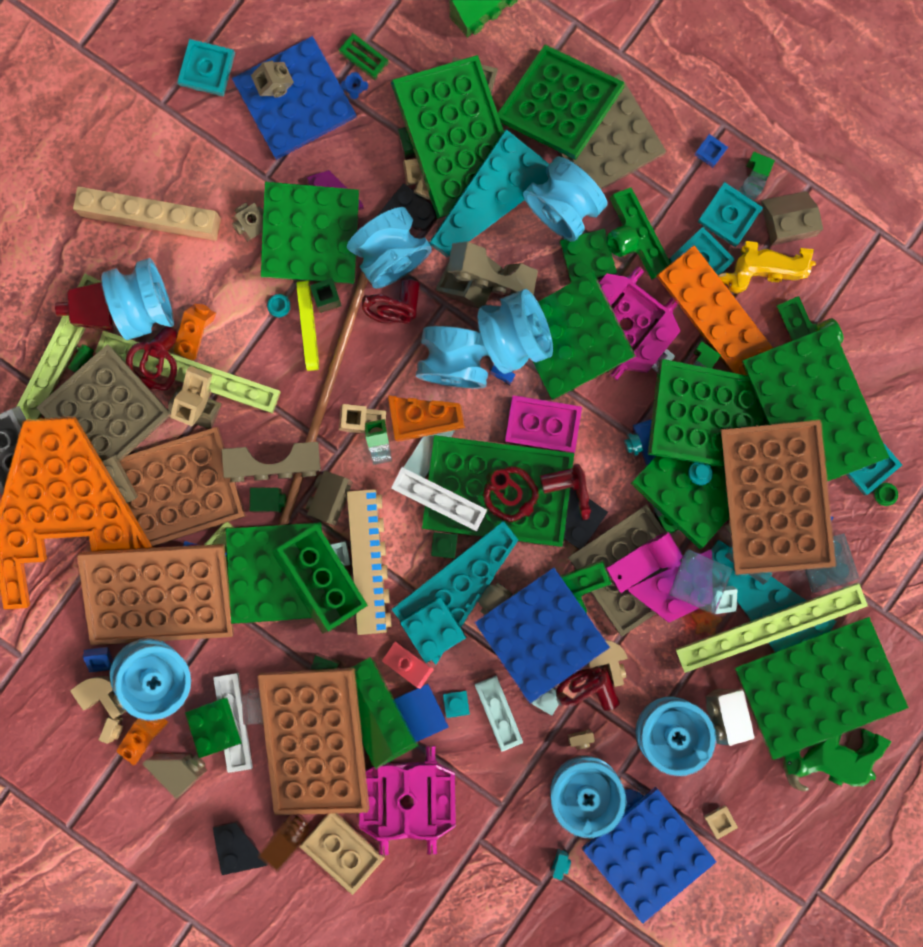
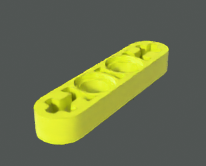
M309 281L297 282V294L307 371L319 370Z

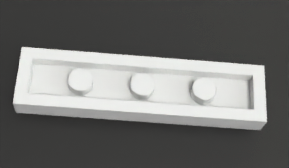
M403 467L391 489L477 531L487 509Z
M239 673L215 676L217 700L228 698L242 743L224 750L227 773L252 769L253 765Z

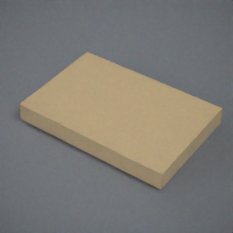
M338 813L327 814L299 846L352 895L385 859L384 855H379V850Z

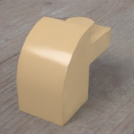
M192 366L186 370L183 387L174 398L170 418L190 426L194 425L208 401L211 392L209 386L212 374Z
M342 404L340 406L339 430L350 433H365L366 422L385 419L386 423V411L366 409V406ZM375 427L370 430V433L382 431V429Z
M605 639L610 648L589 662L588 666L592 668L607 664L613 686L624 685L623 679L626 678L624 665H619V661L628 659L627 655L618 644Z
M97 676L87 679L70 690L83 711L101 701L112 719L127 712L113 692L110 677Z

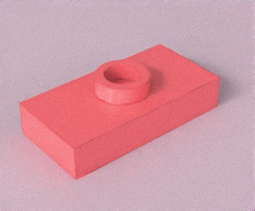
M394 642L382 660L383 663L419 689H421L434 670L397 642Z

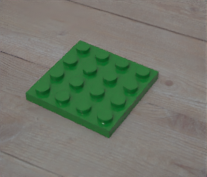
M544 45L498 112V116L502 124L576 160L624 89V82L550 46Z
M265 182L260 278L316 282L332 278L334 283L355 284L356 255L347 249V244L357 232L359 190Z
M594 272L584 275L538 301L550 329L553 354L547 359L533 363L552 400L636 357Z
M655 456L630 484L670 522L678 527L699 549L703 548L730 518L725 468L709 465L712 469L711 480L705 485H697L690 480L688 475L689 468L694 462Z
M322 523L226 529L231 624L312 618L272 552L318 524L322 531Z

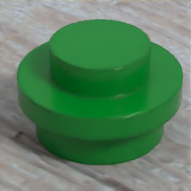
M891 483L880 484L874 490L875 501L881 506L893 505L898 499L897 488Z

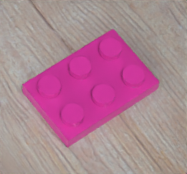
M513 395L505 442L575 453L582 407Z

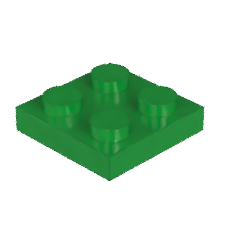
M605 229L582 234L573 242L566 239L560 240L559 243L570 283L590 272H594L597 280L602 279L607 273L617 274L613 256L608 247Z
M227 697L185 712L199 759L242 744Z

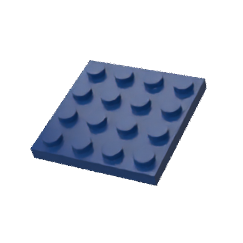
M313 36L264 61L285 62L294 82L287 89L285 95L281 97L259 95L251 75L262 63L232 78L276 160L357 118L354 109Z
M555 568L475 622L530 704L610 648Z
M656 786L624 812L615 828L602 836L594 837L582 847L585 854L642 924L717 862Z

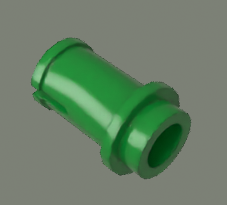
M84 344L76 348L78 352L67 367L75 373L94 356V350Z

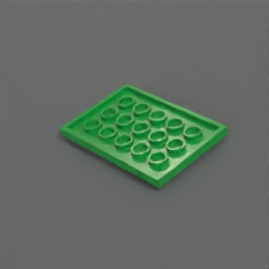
M478 55L400 77L390 82L437 219L448 215L504 132Z
M833 325L742 361V365L768 425L821 420L827 482L890 458Z
M666 359L659 360L648 454L725 468L721 430L768 425L746 375Z
M434 435L429 481L487 509L483 499V491L486 488L488 473L492 470L507 468L508 466L521 468L536 483L539 498L533 506L534 511L528 517L523 515L516 522H506L505 520L504 522L515 534L519 542L563 547L570 488L544 494L540 475L572 468L574 453ZM513 472L509 473L510 479L520 486L523 493L522 499L518 504L513 506L505 505L492 490L490 492V500L493 506L500 510V512L508 514V516L518 513L519 509L532 497L531 487L526 483L527 481ZM508 485L505 489L499 490L508 501H513L517 498V490L514 487ZM425 506L422 529L483 537L503 520L493 515L487 509L477 531Z
M870 617L734 668L771 760L778 759L909 708Z

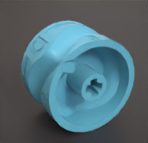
M558 156L546 168L547 182L538 185L532 182L523 192V197L530 209L545 225L562 238L573 242L585 230L582 222L583 217L586 215L592 218L597 217L607 206V199L599 186L586 172L570 160Z
M404 207L394 208L377 216L359 229L347 244V249L350 252L364 258L360 268L373 288L385 287L406 276L417 268L432 251V247L425 237L419 239L414 238L410 234L409 230L413 219Z
M151 258L137 261L133 273L130 275L120 273L117 268L102 273V285L109 310L119 332L125 340H131L152 333L151 327L155 322L169 327L174 326L173 311L165 285Z
M524 289L501 298V306L485 305L479 308L478 324L482 340L491 360L502 373L507 374L520 369L529 358L533 362H539L552 356L553 343L547 320L538 301L529 290Z
M445 326L423 328L421 344L426 345L429 350V356L425 360L418 361L417 378L435 384L459 388L481 389L486 387L488 372L480 367V361L483 356L489 354L485 348L481 333Z
M146 638L131 642L116 655L110 669V684L119 702L127 712L144 720H156L171 715L183 705L190 691L191 675L184 659L169 644L161 640Z
M673 696L656 699L643 709L636 723L635 733L638 747L642 754L657 769L674 776H686L700 770L712 757L716 743L713 724L703 710L687 700Z
M592 756L574 757L562 764L552 778L550 797L553 812L559 823L570 833L585 838L598 837L610 832L620 822L626 806L625 791L616 772L605 761ZM585 793L589 795L588 799L584 798Z

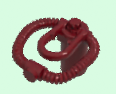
M403 280L401 282L399 301L388 296L386 297L383 294L364 295L361 305L362 310L368 317L377 322L409 324L410 320L416 318L420 284L415 280ZM376 301L390 304L377 306V314L369 309ZM383 310L392 311L394 314L384 312Z
M172 327L163 328L150 342H139L132 345L127 353L126 364L150 390H168L177 376V363L175 358L169 354V350L176 343L178 332ZM140 349H144V354L139 364L140 371L144 377L136 373L133 367L134 354ZM149 355L159 359L156 365V373H149L145 368ZM166 358L171 368L170 375L165 383H157L152 379L158 378L161 375L164 359Z
M574 464L569 469L540 475L544 494L573 487L578 496L582 519L587 520L591 511L588 502L589 495L586 487V477L579 464Z
M508 466L507 468L492 470L488 473L486 488L483 491V499L487 509L493 515L506 522H516L523 515L528 517L534 511L533 506L539 498V491L537 485H535L536 483H534L531 476L525 470L523 471V469L518 467L515 468V466ZM513 472L527 481L526 483L531 487L532 497L519 509L518 513L508 516V514L500 512V510L493 506L490 500V492L492 490L505 505L513 506L518 504L522 499L523 493L520 486L510 479L509 473ZM508 485L514 487L517 490V498L513 501H508L499 490L505 489Z
M600 667L577 671L563 680L556 688V700L560 706H576V704L581 703V701L596 693L604 711L613 710L620 705L608 672L605 669H600ZM584 680H586L585 684L575 687L580 682H584ZM569 684L571 692H584L575 698H571L563 693V690Z

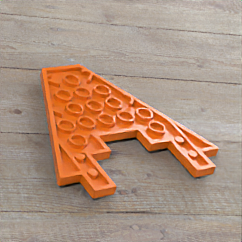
M76 417L27 419L23 422L0 502V590L3 609H21L30 606L24 563L45 562L47 555L44 539L89 536L91 552L153 548Z

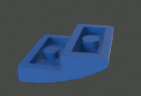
M429 683L423 685L421 689L416 688L394 698L416 742L449 727Z

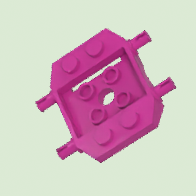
M638 266L627 277L607 273L599 282L610 305L615 302L621 293L624 294L613 311L619 323L623 319H628L632 322V329L628 331L623 330L632 348L652 323L658 320L657 324L634 351L636 357L615 367L610 373V376L613 378L617 371H619L614 377L617 381L624 371L648 373L680 332V328L673 315V310L678 305L675 301L672 304L674 299L671 297L667 304L663 306L637 286L636 281L644 273L643 269L639 271L640 267Z
M425 746V762H388L378 769L371 766L365 770L370 809L367 813H359V829L379 841V855H383V845L384 855H389V840L404 838L426 839L427 854L431 855V845H433V855L437 854L438 838L456 827L455 771L437 763L435 756L436 746H431V755L430 746ZM383 777H386L387 826H384ZM427 777H431L432 825H428ZM404 795H409L414 800V804L410 808H404L400 804V799Z

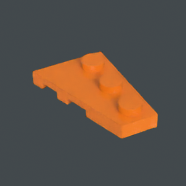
M388 395L394 437L397 442L465 428L460 403L435 400L426 401L418 400L417 398H399Z

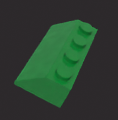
M449 0L450 18L468 38L472 34H478L483 29L485 23L490 19L491 21L497 19L504 8L513 6L518 0Z
M318 524L272 552L322 634L329 632L368 606Z
M369 657L351 668H354L362 744L374 768L378 769L417 747L418 744L375 661Z

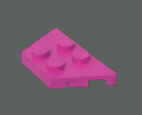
M708 549L681 562L674 569H667L631 586L627 590L662 619L670 623L712 602V551Z

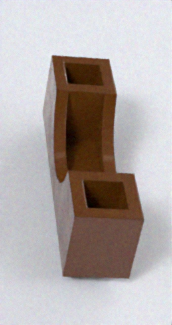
M300 814L290 815L272 835L270 841L258 856L278 873L304 840L310 829L307 826L308 821Z

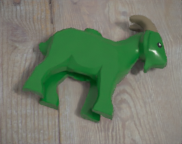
M862 728V745L859 749L853 751L839 744L842 736L840 734L814 744L803 758L800 756L801 750L783 756L786 778L793 788L800 791H808L809 788L801 785L798 778L818 771L828 774V780L841 787L843 783L853 787H863L870 780L875 781L876 775L872 770L873 765L883 756L892 741Z

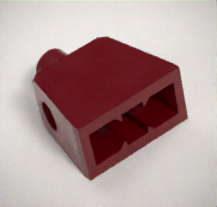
M102 282L70 289L67 292L68 302H55L56 316H69L70 324L75 327L113 330V319L105 298Z

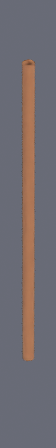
M363 272L360 273L305 443L316 441L368 282ZM295 473L286 499V506L283 509L278 525L289 524L304 478L302 473Z

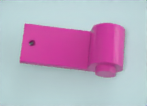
M667 531L614 562L606 570L619 593H622L660 568L667 567L668 570L679 566L681 564L680 559L683 556Z

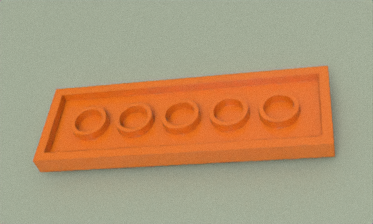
M695 245L656 275L711 348L721 355L719 358L731 373L747 376L742 361L773 349Z

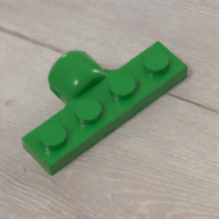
M632 187L613 194L609 198L622 222V226L613 229L608 234L607 243L610 251L615 256L622 257L632 252L637 253L652 280L657 278L656 275L670 265L671 262Z
M799 296L776 306L791 341L833 325L840 344L843 342L844 336L838 322L834 318H829L818 324H812Z
M603 560L560 576L586 614L587 609L582 596L611 585V579Z

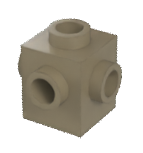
M263 62L251 75L260 96L281 97L287 93V89L294 83L285 62Z
M244 203L235 209L237 214L232 217L234 221L232 226L239 235L242 234L248 242L262 233L263 209L260 206L257 207L255 203L248 206L247 203Z

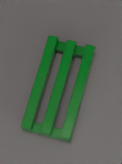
M354 33L350 35L339 49V53L374 80L377 79L379 73H382L383 68L389 64L387 58ZM354 41L357 45H359L370 55H372L374 58L380 61V64L378 65L376 62L370 59L367 55H365L351 43ZM348 48L349 50H351L354 54H356L358 57H360L362 60H364L367 64H369V65H370L371 67H373L375 70L373 71L371 68H369L367 65H365L363 62H361L358 58H356L354 55H352V54H351L350 52H348L346 49Z

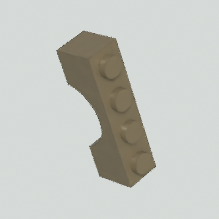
M467 241L452 244L447 272L455 274L459 280H471L477 287H489L493 293L511 295L524 289L534 294L538 270L519 263L505 265L498 274L488 262L486 249Z
M318 442L294 443L288 457L276 464H263L256 461L246 447L222 449L224 478H230V483L244 482V477H254V481L269 480L268 475H278V479L292 478L293 473H302V477L316 476V472L321 471Z

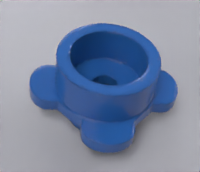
M352 72L346 77L345 81L341 82V88L350 94L351 99H358L359 94L368 89V83L363 81L359 73Z

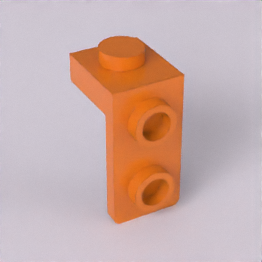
M196 303L184 311L173 352L194 361L197 358L205 327L214 321L216 312L210 310L204 304Z
M138 718L118 747L117 753L132 765H136L151 741L166 727L168 721L165 718L156 720Z

